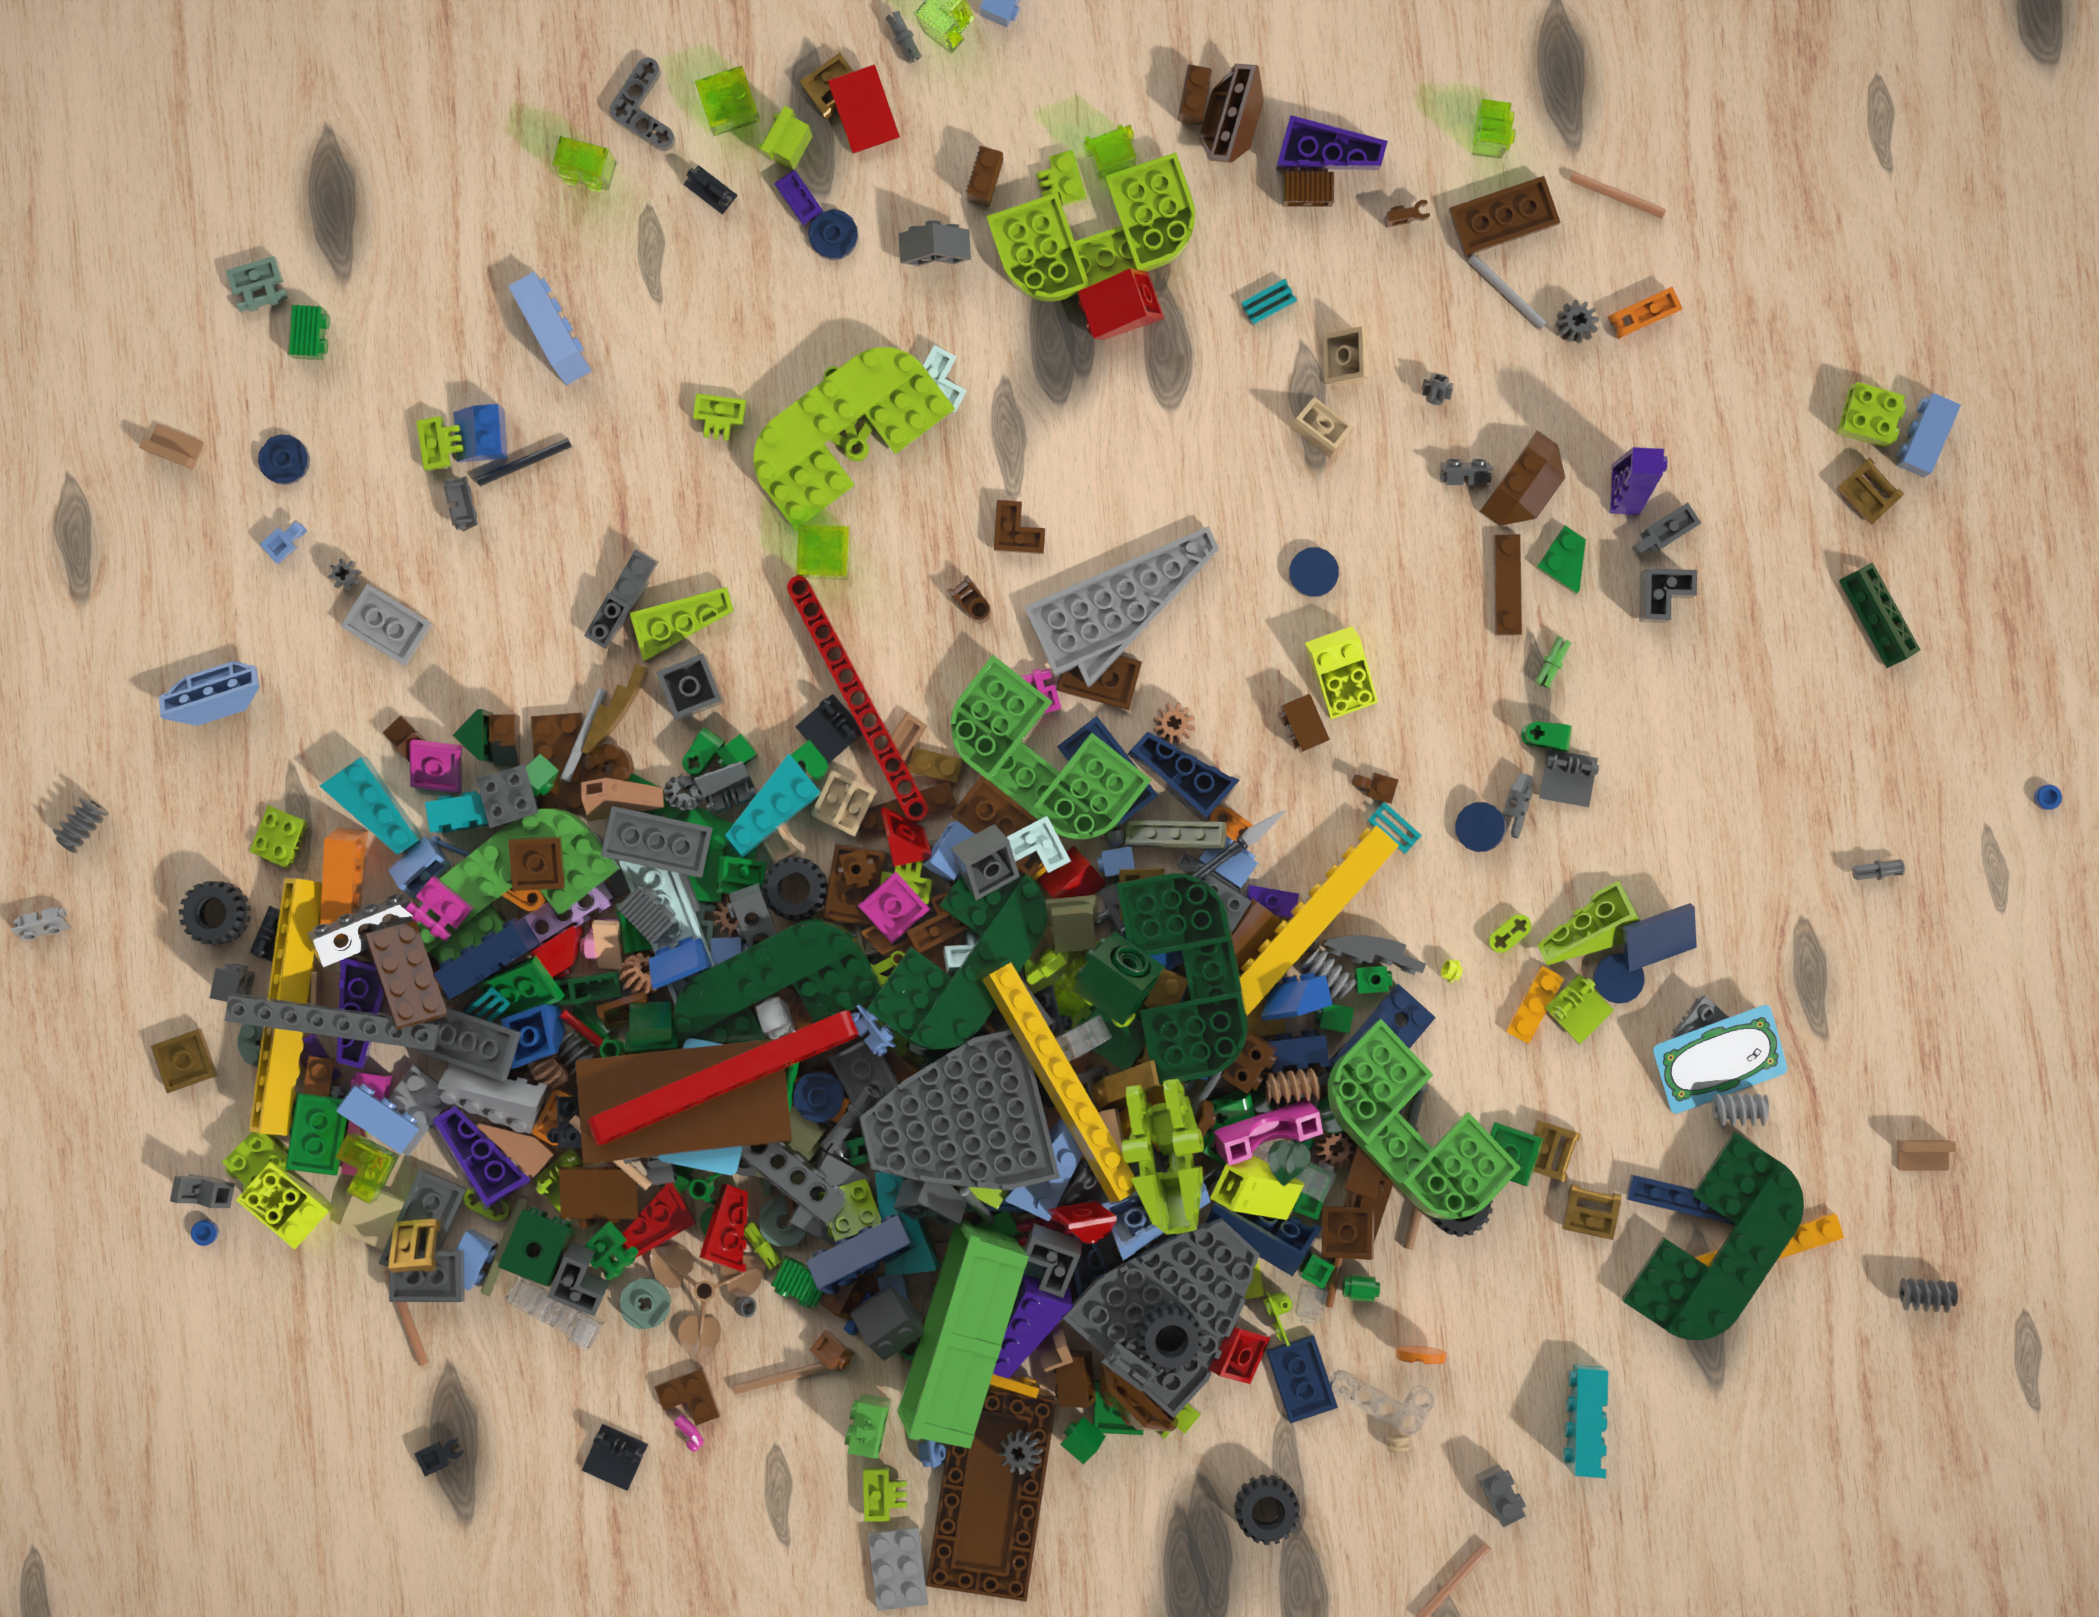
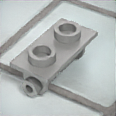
M57 906L41 910L42 919L40 920L37 912L18 916L17 919H14L15 928H11V931L21 940H34L37 936L58 934L62 930L70 929L71 926L63 919L67 917L66 909Z

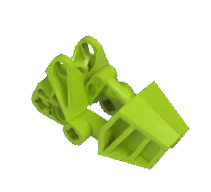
M1179 1079L1164 1081L1166 1103H1159L1153 1106L1150 1102L1147 1103V1094L1141 1085L1126 1087V1100L1132 1131L1130 1138L1122 1141V1153L1126 1163L1139 1162L1140 1175L1131 1178L1148 1216L1152 1224L1165 1234H1178L1197 1230L1203 1171L1202 1166L1194 1167L1192 1153L1203 1152L1204 1143L1201 1130L1197 1129L1189 1097L1184 1096V1087ZM1152 1142L1156 1143L1164 1156L1168 1155L1169 1167L1167 1173H1156Z

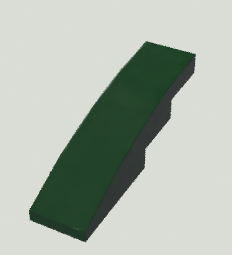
M619 972L554 980L564 993V997L562 1000L551 1005H572L622 997Z

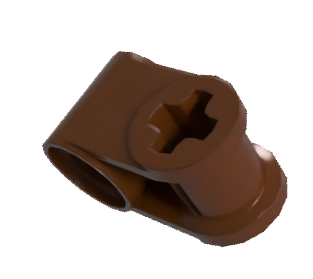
M968 575L954 589L950 588L947 590L959 607L963 608L975 623L982 624L990 619V605ZM977 605L986 607V613L981 617L973 614V609Z

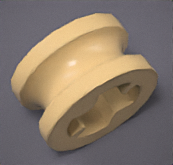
M1401 1434L1386 1437V1441L1390 1443L1387 1450L1389 1452L1410 1450V1445L1407 1444L1409 1435Z

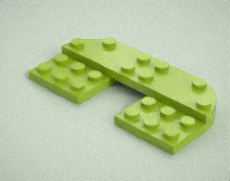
M1177 152L1105 176L1121 226L1074 241L1058 192L986 216L1003 270L1011 284L1030 298L1047 302L1060 301L1079 295L1078 291L1129 268L1150 271L1176 259L1187 247L1195 224V206Z
M876 347L865 350L854 356L767 423L759 434L754 448L753 462L757 479L791 526L798 530L856 486L825 445L828 441L865 414L896 455L952 413L955 408L925 367L911 354L892 347Z

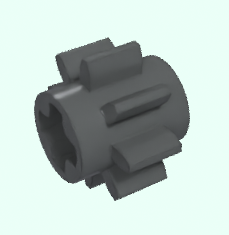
M1432 374L1430 380L1424 379L1422 395L1426 396L1427 402L1441 405L1445 399H1451L1453 383H1449V378L1446 375Z
M339 559L338 565H330L333 571L328 578L336 580L334 587L339 589L344 584V588L349 591L351 590L350 585L354 583L360 584L357 577L362 571L354 569L356 565L354 561L351 560L346 565L344 559ZM345 570L349 571V574L345 575V579L341 578V575L345 574Z

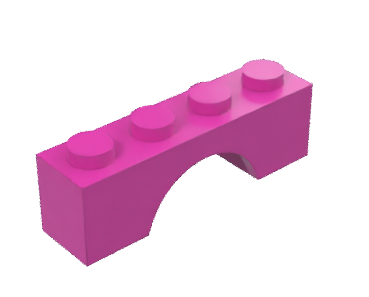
M366 1071L356 1072V1076H353L350 1089L355 1083L360 1086L364 1083L375 1091L373 1095L381 1100L384 1097L388 1099L392 1075ZM349 1120L348 1126L345 1127L343 1139L346 1142L345 1151L341 1152L339 1164L342 1167L341 1174L368 1178L378 1175L381 1150L369 1141L364 1129Z
M1306 1100L1213 1131L1217 1153L1228 1166L1251 1159L1254 1150L1267 1141L1285 1138L1300 1142L1323 1134L1320 1113L1310 1101Z

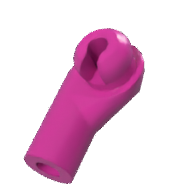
M680 1415L675 1420L674 1425L689 1438L686 1442V1447L692 1452H696L699 1447L703 1446L704 1439L696 1426L685 1416Z

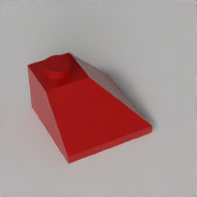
M572 926L530 952L532 957L537 956L552 978L558 977L560 980L572 973L571 967L577 963L580 943L584 934L583 926Z
M1097 1201L1048 1209L1050 1216L1081 1241L1089 1244L1096 1243L1098 1239L1107 1238L1117 1221V1216Z
M1238 1327L1233 1328L1230 1336H1225L1219 1347L1222 1351L1219 1359L1214 1357L1208 1370L1220 1377L1251 1384L1270 1337Z

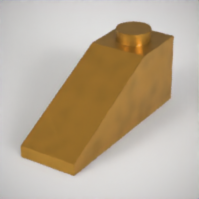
M1148 1061L1108 1076L1093 1085L1091 1096L1096 1110L1106 1111L1114 1108L1123 1110L1128 1107L1126 1100V1087L1141 1085L1146 1094L1158 1087L1159 1080L1155 1061Z

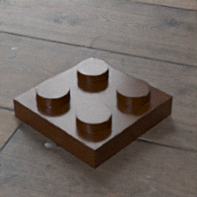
M562 836L508 840L512 891L565 888Z
M1322 1206L1321 1257L1373 1260L1375 1208Z

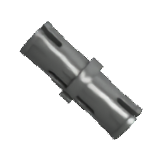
M895 11L892 13V17L889 14L885 19L895 35V43L900 45L907 63L911 64L915 62L914 58L919 60L922 55L912 38L914 35L911 30H908L900 11Z

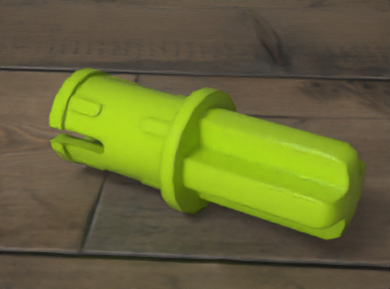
M754 1222L744 1227V1235L755 1249L753 1252L759 1254L769 1271L783 1261L768 1240L763 1237L760 1229Z

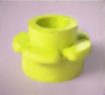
M1447 959L1441 969V977L1447 979L1448 983L1460 979L1463 972L1460 961Z

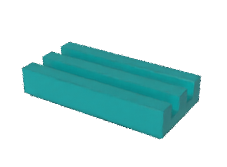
M1286 279L1241 302L1253 326L1297 302ZM1283 287L1284 291L1251 309L1249 308V305ZM1285 296H1288V300L1262 313L1261 315L1254 317L1253 314L1255 312L1265 308L1266 306L1276 302L1277 300Z
M1385 802L1367 820L1373 827L1377 825L1399 845L1398 849L1403 854H1406L1422 836ZM1385 810L1413 835L1412 839L1381 812ZM1379 817L1395 833H1397L1404 841H1406L1407 844L1403 846L1378 822H1376L1375 819Z
M491 986L463 1012L481 1018L500 1002L501 1005L485 1018V1020L492 1021L507 1009L510 1002ZM491 995L494 997L476 1014L472 1012Z

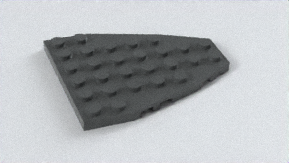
M1011 1030L971 1039L904 1080L859 1118L872 1170L925 1183L1008 1191L1060 1178L1034 1069Z
M1220 1218L1197 1227V1230L1168 1238L1099 1276L1073 1303V1307L1063 1319L1104 1356L1118 1342L1146 1362L1135 1339L1137 1336L1135 1327L1139 1326L1138 1319L1140 1316L1145 1317L1143 1311L1146 1308L1151 1311L1154 1309L1152 1304L1158 1303L1161 1306L1163 1301H1169L1172 1305L1176 1301L1180 1303L1181 1307L1183 1305L1188 1307L1202 1329L1203 1341L1200 1342L1203 1346L1202 1351L1196 1352L1198 1355L1196 1361L1192 1359L1189 1361L1191 1366L1188 1368L1185 1365L1180 1366L1181 1371L1175 1372L1174 1368H1170V1372H1164L1161 1367L1152 1378L1154 1380L1153 1386L1150 1389L1145 1387L1143 1390L1174 1418L1209 1381L1212 1373L1208 1368L1214 1357L1219 1359L1222 1353L1219 1347L1225 1336H1230L1243 1309L1247 1287L1251 1283L1252 1271L1257 1264L1260 1254L1228 1223ZM1176 1325L1162 1328L1156 1336L1155 1344L1160 1347L1174 1346L1181 1339L1183 1329Z

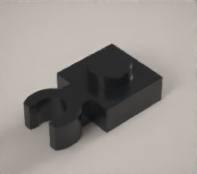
M458 1438L450 1439L445 1444V1447H442L440 1441L414 1453L424 1477L450 1465L448 1458L457 1459L464 1453L463 1450L454 1452L451 1449L452 1444L459 1441Z

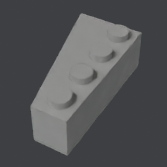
M450 1063L438 1083L436 1098L441 1099L446 1104L461 1107L469 1113L486 1117L494 1123H501L511 1127L516 1132L531 1135L543 1111L548 1085L539 1083L538 1086L530 1085L527 1079L519 1077L516 1081L510 1079L499 1081Z

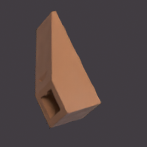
M610 778L581 782V800L589 821L609 818L612 806L637 812L664 807L663 788Z
M482 1122L477 1125L481 1130L480 1132L500 1147L499 1150L506 1157L512 1158L518 1163L517 1168L527 1176H537L558 1153L546 1141L532 1133L531 1135L519 1133L512 1128L488 1122Z

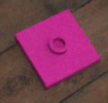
M412 739L410 742V787L461 793L462 746Z
M897 872L893 873L858 905L891 943L895 942L930 910Z

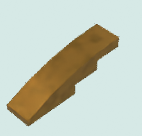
M635 664L627 687L617 684L609 708L602 705L598 706L582 749L583 753L590 754L594 748L601 745L610 736L636 698L649 669Z

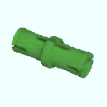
M1556 637L1549 655L1545 656L1543 660L1545 662L1543 668L1535 680L1537 684L1541 685L1546 676L1543 687L1550 689L1558 669L1562 668V660L1572 644L1566 640L1560 649L1564 639L1562 637Z

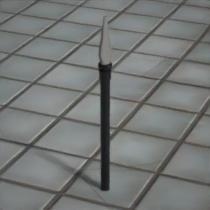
M1285 810L1249 827L1242 836H1238L1236 841L1234 840L1224 851L1191 876L1202 880L1232 856L1242 852V849L1246 850L1249 845L1258 842L1280 819ZM1122 926L1120 930L1126 936L1125 928Z

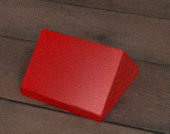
M883 807L881 813L894 867L930 859L932 853L925 828Z
M1074 845L1066 852L1071 862L1050 873L1046 871L1037 879L1053 899L1094 895L1106 884L1105 880Z

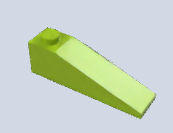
M1619 880L1597 891L1590 897L1592 901L1582 910L1578 908L1573 912V918L1565 925L1556 927L1537 944L1547 965L1623 944L1622 927L1641 921Z

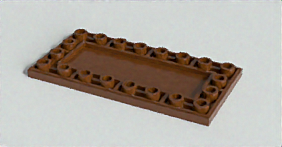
M776 1039L575 1060L583 1164L792 1141L785 1068L603 1145H595L586 1122L597 1114Z
M989 1387L971 1448L947 1444L926 1583L927 1587L1027 1602L1057 1402L1056 1397L1037 1395V1398L1011 1390ZM1019 1429L1022 1430L1023 1436L1028 1431L1032 1432L1030 1440L1039 1439L1035 1448L1040 1447L1043 1449V1452L1037 1455L1041 1462L1034 1464L1035 1469L1031 1472L1026 1469L1023 1475L1019 1474L1018 1468L1011 1473L1009 1471L1011 1464L1002 1465L1006 1456H999V1451L1004 1450L1000 1445L1001 1441L1007 1440L1006 1435L1010 1432L1015 1435ZM1019 1447L1017 1449L1019 1451L1018 1456L1022 1457L1024 1455L1022 1453L1023 1448Z

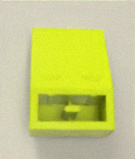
M1352 626L1305 642L1309 660L1330 719L1378 703L1360 636Z
M1253 1155L1251 1159L1230 1166L1226 1163L1210 1199L1232 1211L1287 1220L1305 1183L1294 1178L1286 1186H1282L1272 1174L1269 1163Z
M271 1161L236 1199L238 1203L294 1250L334 1206L314 1188Z

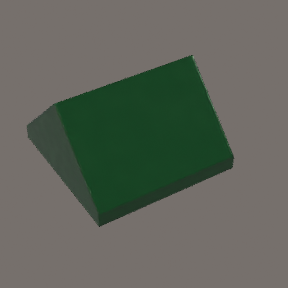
M477 709L452 736L478 760L493 763L489 742V714L493 713L484 709Z

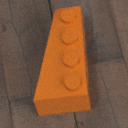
M338 827L324 838L320 924H331L338 921L337 919L342 915H353L359 912L362 904L361 891L368 830ZM337 934L334 938L343 939L344 934Z

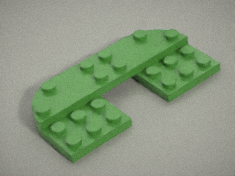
M992 655L961 694L952 712V740L959 755L972 768L1016 801L1035 818L1040 820L1048 816L1055 832L1059 835L1072 839H1091L1113 829L1152 780L1093 733L1090 734L1061 772L1055 769L1022 742L1052 704V701Z
M538 809L539 813L510 822L439 879L470 904L473 910L457 929L449 923L444 927L452 934L446 942L438 936L435 938L430 933L431 930L419 921L417 926L427 953L431 952L439 963L444 962L450 957L454 961L461 957L459 953L461 950L471 944L474 947L483 943L481 938L492 931L497 934L503 930L502 925L505 924V921L492 906V903L512 888L509 839L562 836L565 888L540 890L558 915L567 911L619 870L620 867L614 859L601 857L603 845L579 817L565 810ZM429 909L426 913L437 923L442 918L432 909Z
M1382 1019L1377 1020L1348 1052L1337 1060L1332 1068L1328 1081V1100L1335 1119L1407 1198L1424 1213L1435 1218L1451 1220L1467 1217L1481 1211L1521 1167L1469 1112L1465 1113L1433 1148L1430 1147L1399 1114V1111L1433 1074Z

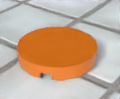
M1398 1346L1395 1352L1398 1360L1410 1363L1419 1361L1425 1364H1443L1447 1358L1445 1350L1425 1346Z

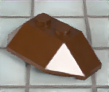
M1235 63L1231 68L1232 71L1225 75L1212 90L1199 135L1207 158L1210 161L1232 163L1251 148L1264 102L1260 71L1257 65Z
M1537 430L1479 512L1498 526L1537 519L1566 478L1558 444Z
M1101 1363L1102 1398L1110 1407L1114 1406L1121 1413L1120 1416L1127 1425H1132L1136 1430L1174 1431L1179 1421L1176 1417L1173 1418L1144 1391L1141 1392Z

